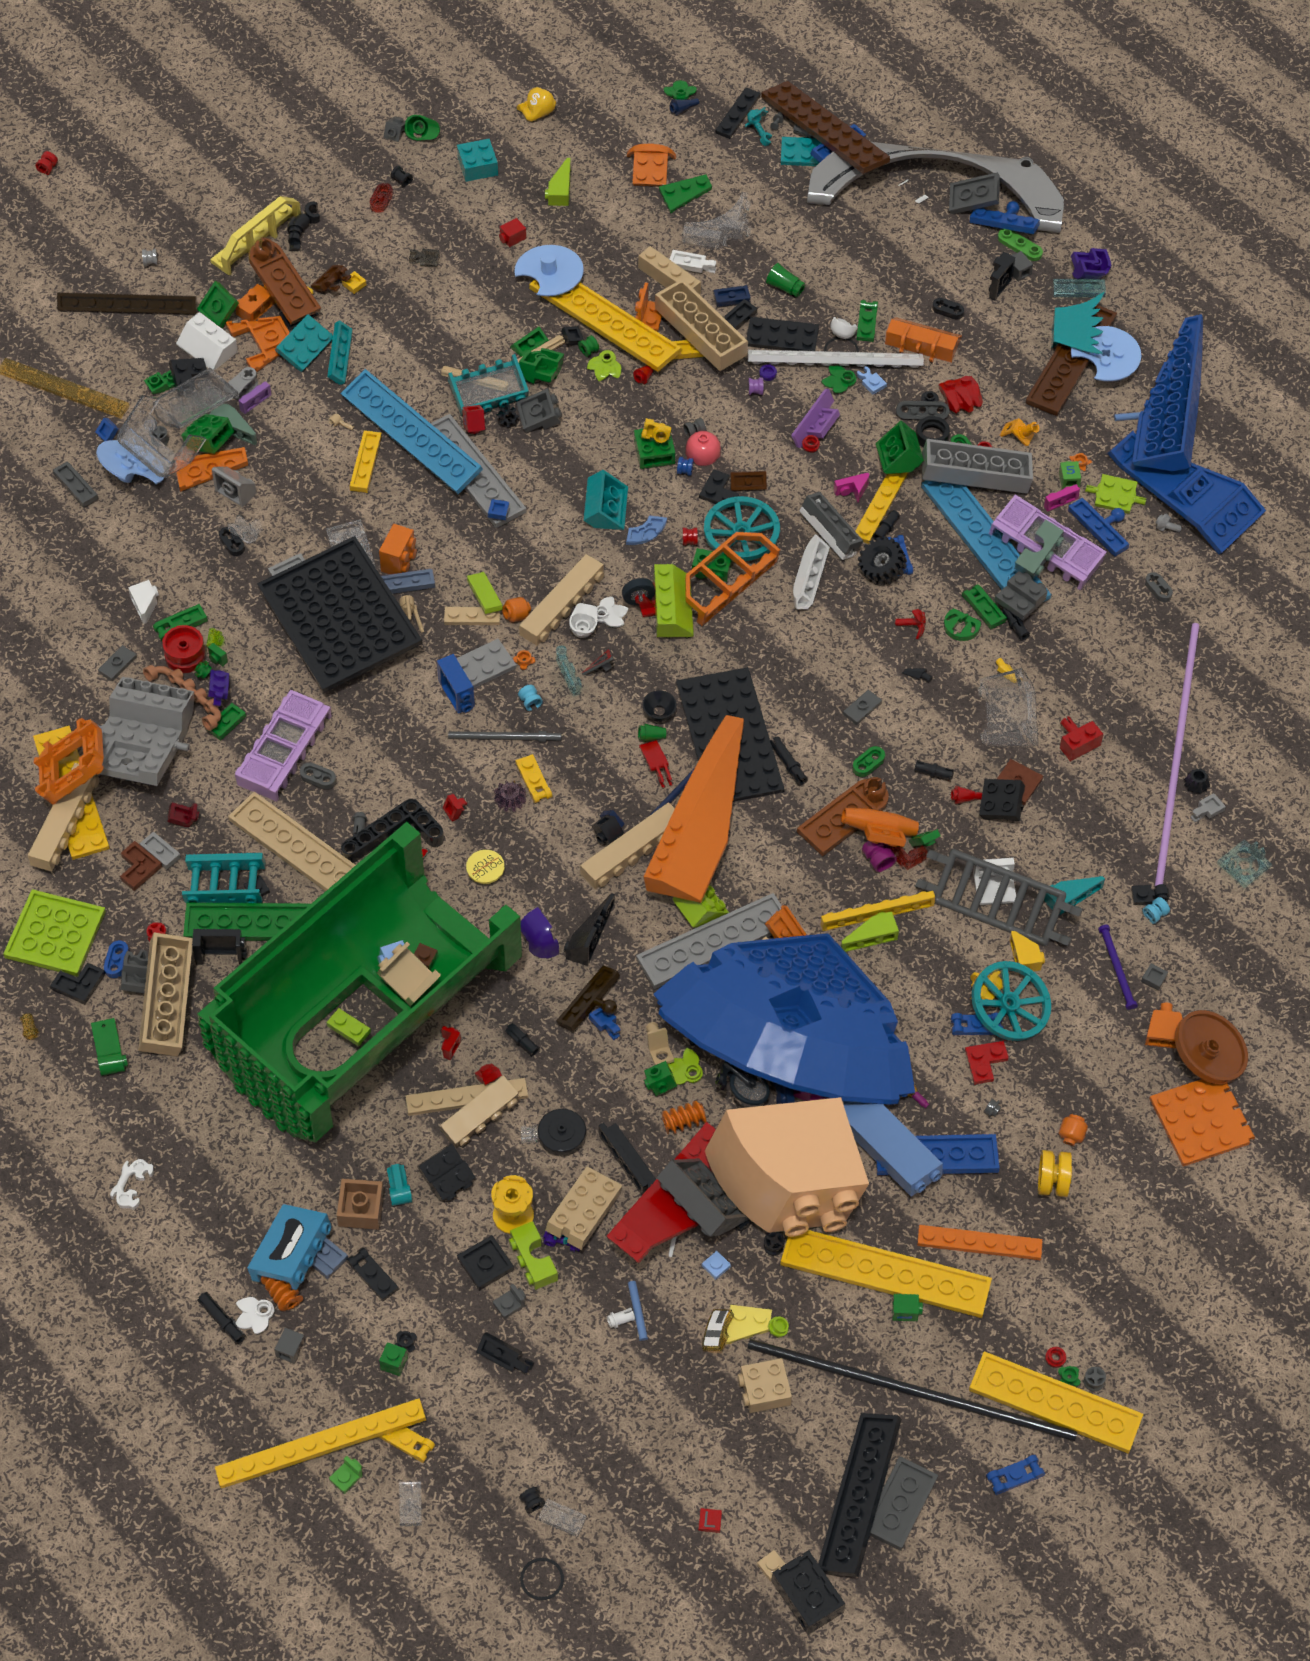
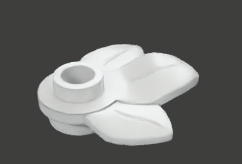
M613 597L604 598L600 601V605L597 606V622L605 623L609 627H621L624 625L622 617L628 612V607L615 605Z
M254 1297L243 1298L236 1302L238 1308L243 1312L236 1321L238 1328H252L255 1334L265 1331L268 1327L269 1319L274 1314L273 1304L268 1300L258 1301ZM262 1308L268 1309L266 1313L260 1312Z

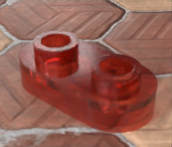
M381 183L376 187L370 198V208L372 211L382 212L387 208L393 196V188L390 184Z

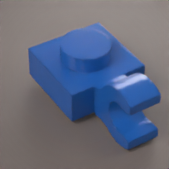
M600 1007L589 1014L588 1019L600 1031L606 1029L608 1035L613 1040L620 1037L618 1032L621 1029L615 1024L617 1017L614 1014L606 1015Z

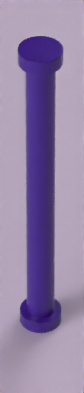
M1107 924L1102 925L1098 928L1100 934L1102 933L1127 1003L1125 1005L1126 1009H1135L1138 1007V1004L1134 1001L1109 932L1110 927Z

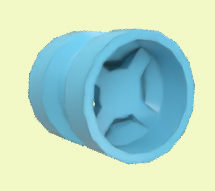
M534 685L524 686L518 692V696L524 701L527 711L532 710L530 705L535 704L538 708L543 703L540 695H537Z
M1157 897L1151 905L1148 904L1142 911L1144 916L1150 919L1151 923L1155 924L1160 920L1161 916H1166L1170 913V907L1164 899Z

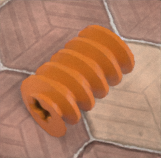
M693 1101L692 1106L686 1103L685 1108L680 1105L677 1107V1111L674 1108H670L669 1113L666 1110L662 1111V1121L668 1135L670 1129L676 1134L677 1127L683 1132L684 1125L692 1129V1122L697 1127L699 1126V1120H702L704 1124L707 1122L704 1108L697 1101Z
M261 1276V1283L265 1285V1289L269 1291L270 1297L273 1298L279 1310H290L303 1301V1296H297L299 1290H293L289 1282Z

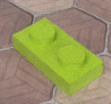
M340 1008L326 1022L329 1028L357 1046H360L371 1033V1029Z

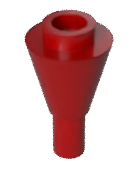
M646 365L634 370L633 376L635 381L646 384L654 369Z
M957 785L951 790V800L955 804L982 799V792H975Z

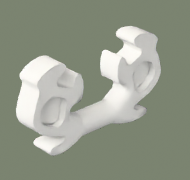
M143 1159L134 1161L130 1166L128 1161L124 1163L119 1181L110 1193L111 1199H114L115 1195H117V1204L120 1208H131L134 1210L139 1206V1198L133 1200L134 1196H138L137 1192L132 1189L124 1192V1187L128 1178L133 1174L140 1181L145 1180L143 1175L146 1173L149 1174V1177H152L154 1173L153 1165L148 1164Z

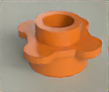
M526 650L518 652L517 656L513 658L514 662L522 670L535 663V658L531 657V653Z

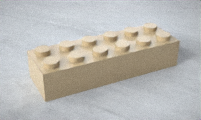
M684 279L655 294V309L719 371L747 356L748 341Z
M153 933L149 945L138 1051L178 1057L182 1049L192 955V938Z

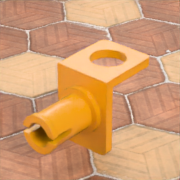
M1018 418L1006 423L1000 436L1003 437L1013 433L1025 446H1028L1034 433L1039 432L1040 427L1038 424L1035 425L1037 422L1026 425Z

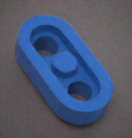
M118 940L109 946L104 970L110 978L121 976L124 956L129 951L128 945L124 941Z

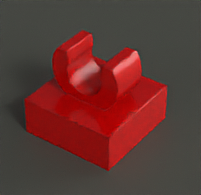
M454 794L447 795L443 810L453 822L459 819L461 812L464 811L462 806H466L467 802L464 798L457 799Z

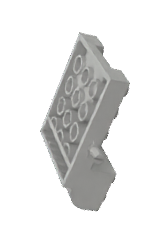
M122 677L109 697L110 716L104 725L99 726L102 729L104 754L102 763L104 768L100 774L157 786L177 750L189 751L190 744L182 742L188 732V725L193 713L194 691L136 680L130 677Z

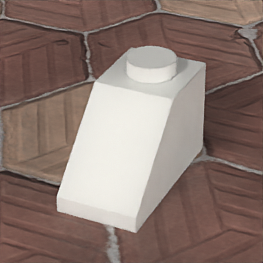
M149 580L128 587L130 598L143 624L148 622L157 605L156 597L159 596L156 586H152Z

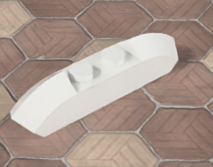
M816 534L804 551L794 583L793 597L796 609H808L813 604L830 547Z

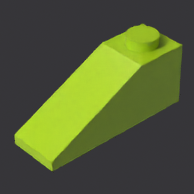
M566 158L549 181L548 189H545V200H548V205L569 206L571 158Z
M892 911L887 913L880 912L872 916L841 941V948L848 952L898 940L899 930Z

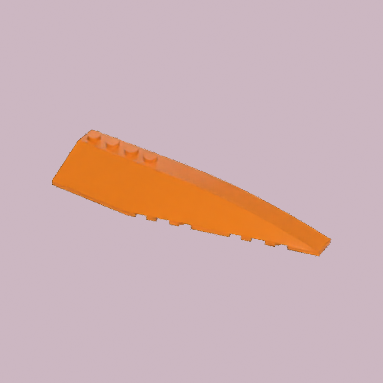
M726 715L704 750L682 792L643 876L647 891L699 903L702 902L728 844V832L730 830V817L732 815V802L734 800L744 718Z

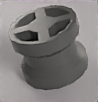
M155 426L150 430L153 446L163 447L168 443V433L165 427Z
M1090 1367L1085 1373L1084 1386L1092 1392L1100 1391L1106 1381V1374L1100 1367Z

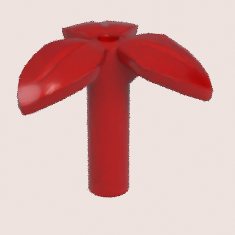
M915 609L912 610L915 618H899L895 620L896 626H918L919 630L916 636L918 640L925 631L926 616L924 611Z

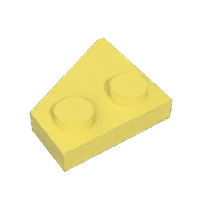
M730 1305L726 1344H732V1342L740 1339H747L756 1334L769 1332L768 1323L771 1320L772 1310Z

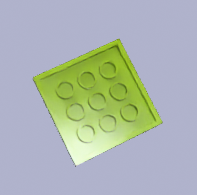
M32 889L3 953L4 958L57 972L61 970L78 977L106 913L105 907Z

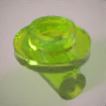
M210 628L206 646L208 647L212 643L221 646L224 641L222 632L217 631L215 628Z

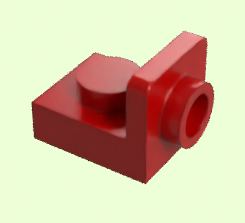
M443 1026L441 1034L445 1040L442 1043L441 1050L443 1051V1058L451 1061L461 1043V1034L453 1027Z

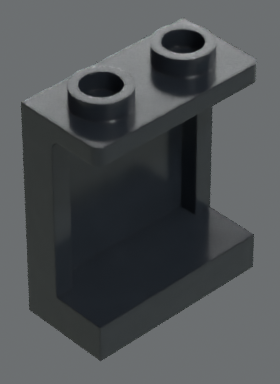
M193 929L192 949L196 965H204V955H237L239 965L243 963V959H247L246 938L242 937L241 929Z

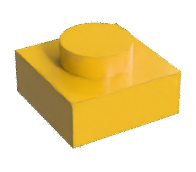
M355 271L350 274L352 277L347 282L342 281V285L353 294L367 285L366 280Z

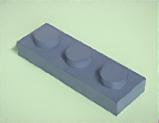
M432 569L381 576L392 594L435 588Z

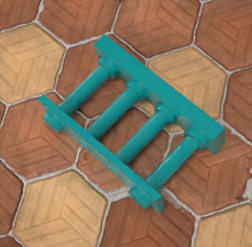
M263 853L186 855L185 862L188 870L192 871L190 891H182L185 903H262L263 899L260 890L256 889L257 870L265 869L266 867ZM202 870L211 871L210 889L206 891H198L199 877ZM230 870L229 890H217L219 871ZM239 870H250L247 890H237Z

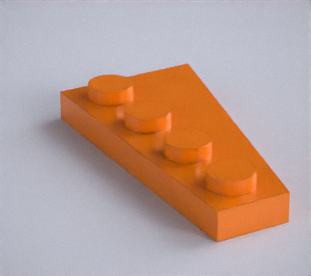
M245 447L220 451L215 454L208 453L174 459L180 492L212 480L213 467H229L232 470H237L248 466Z

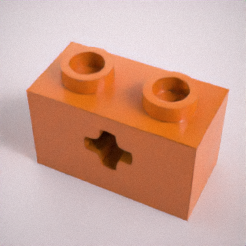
M257 284L238 300L239 304L235 309L236 315L244 320L247 319L248 322L256 321L275 304V301L266 288Z

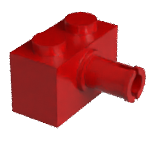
M1067 716L1068 720L1064 718L1060 722L1061 726L1068 732V734L1061 738L1060 749L1070 762L1101 746L1103 733L1093 721L1077 727L1071 717Z

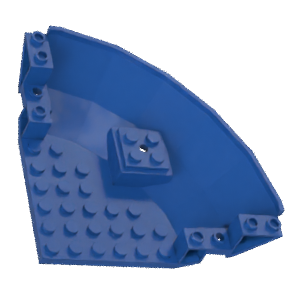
M829 933L730 943L714 951L709 964L696 965L694 962L688 964L653 994L657 999V1003L662 1006L659 1009V1015L697 1046L743 1071L794 1090L827 1098L841 1097L842 1101L891 1105L898 1104L899 1096L906 1097L908 1094L915 1093L908 1045L906 1041L901 1042L894 1034L898 1020L890 1001Z

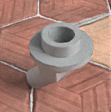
M1167 513L1160 515L1155 522L1157 524L1156 529L1162 532L1166 529L1180 532L1181 525L1171 523L1172 518Z

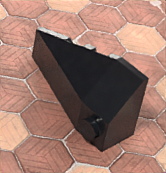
M611 893L574 932L570 941H566L564 952H566L567 960L586 966L589 965L615 904V894Z

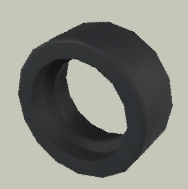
M927 416L921 419L916 427L919 445L924 448L926 439L948 441L950 435L948 423L936 416ZM934 427L941 430L943 435L939 438H929L922 431L926 428Z

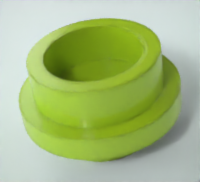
M773 1317L769 1321L768 1329L772 1335L783 1337L787 1334L789 1324L785 1318Z

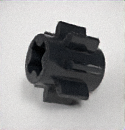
M508 404L505 405V408L499 407L500 411L495 415L500 419L498 423H504L506 427H509L510 423L516 424L515 420L519 417L515 413L517 409L514 407L510 409Z

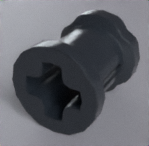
M396 166L390 175L392 179L400 182L402 187H406L413 180L412 174L406 173L400 166Z

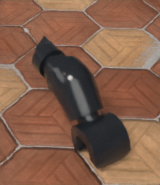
M317 202L307 203L304 213L290 219L287 226V231L289 232L288 243L290 244L289 251H299L303 229L309 223L317 224L320 222V215L318 213L312 214L318 210Z

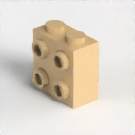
M782 1358L741 1366V1373L737 1375L739 1386L744 1388L745 1393L742 1394L744 1406L749 1408V1413L791 1405L792 1395Z

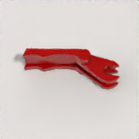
M655 740L639 745L650 772L656 771L661 788L665 786L660 769L664 770L669 786L672 785V778L668 770L669 763L658 741Z

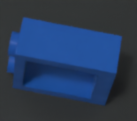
M454 654L437 660L438 681L458 714L469 712L475 707L474 687Z

